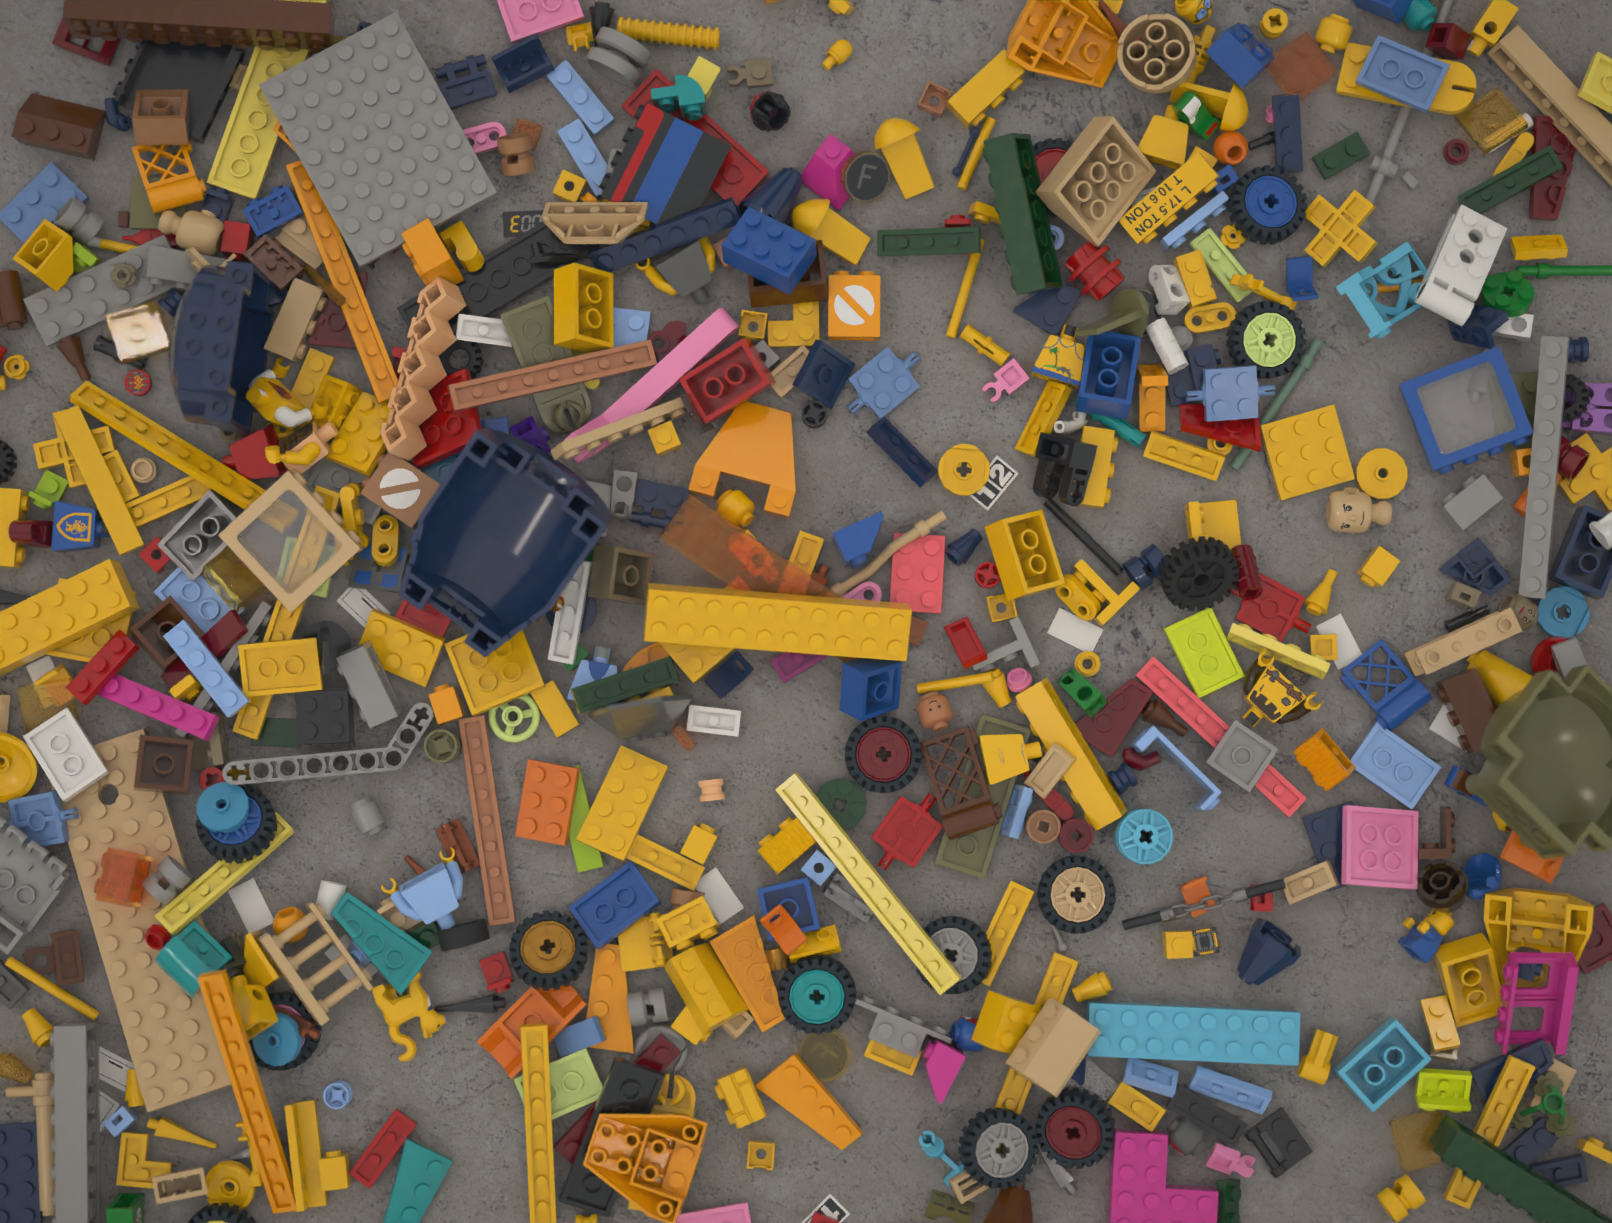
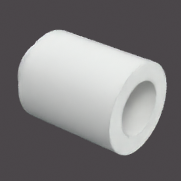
M321 880L316 904L319 903L326 912L327 917L324 919H334L331 916V912L345 895L347 885Z

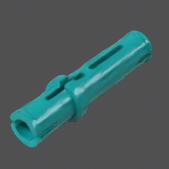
M1088 413L1092 416L1093 421H1099L1110 430H1115L1117 435L1127 440L1136 448L1140 446L1147 436L1124 419Z

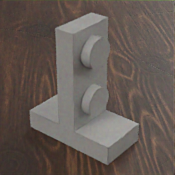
M1019 616L1007 622L1015 641L987 653V660L971 666L973 671L979 669L980 673L986 672L995 667L993 662L1003 659L1005 663L1018 657L1017 651H1021L1029 669L1040 664Z

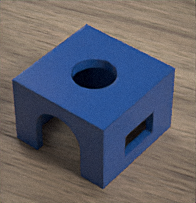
M1230 164L1217 172L1220 176L1216 180L1218 185L1210 192L1215 197L1220 192H1225L1237 183L1236 181L1240 179Z

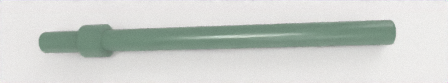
M1314 338L1305 353L1299 357L1301 359L1300 362L1295 366L1260 419L1259 425L1270 423L1305 370H1309L1314 363L1313 358L1323 344L1321 340ZM1242 447L1230 467L1238 472L1252 450Z

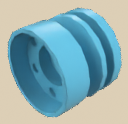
M1133 809L1125 813L1117 821L1114 829V843L1118 852L1127 860L1139 864H1153L1163 859L1170 851L1173 843V830L1169 821L1161 813L1151 809ZM1141 830L1150 832L1148 843L1146 841H1139Z

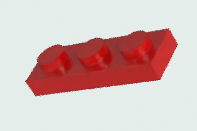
M119 629L66 686V689L87 706L140 647Z
M396 1108L349 1174L370 1189L401 1148L405 1137H409L418 1123Z

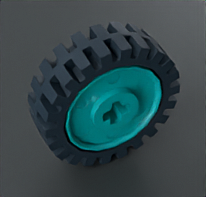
M813 954L807 955V957H801L795 963H792L784 972L778 990L779 1006L783 1016L797 1030H803L807 1034L816 1033V1035H822L823 1032L830 1033L833 1029L840 1028L849 1019L850 1014H852L856 999L855 984L849 970L840 961L837 962L833 957H825L822 954H818V956H813ZM817 989L820 994L824 995H821L820 999H815L813 995L814 990Z

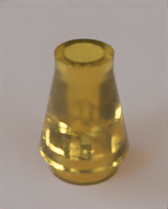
M2 1052L0 1055V1077L27 1085L34 1071L29 1069L12 1053Z

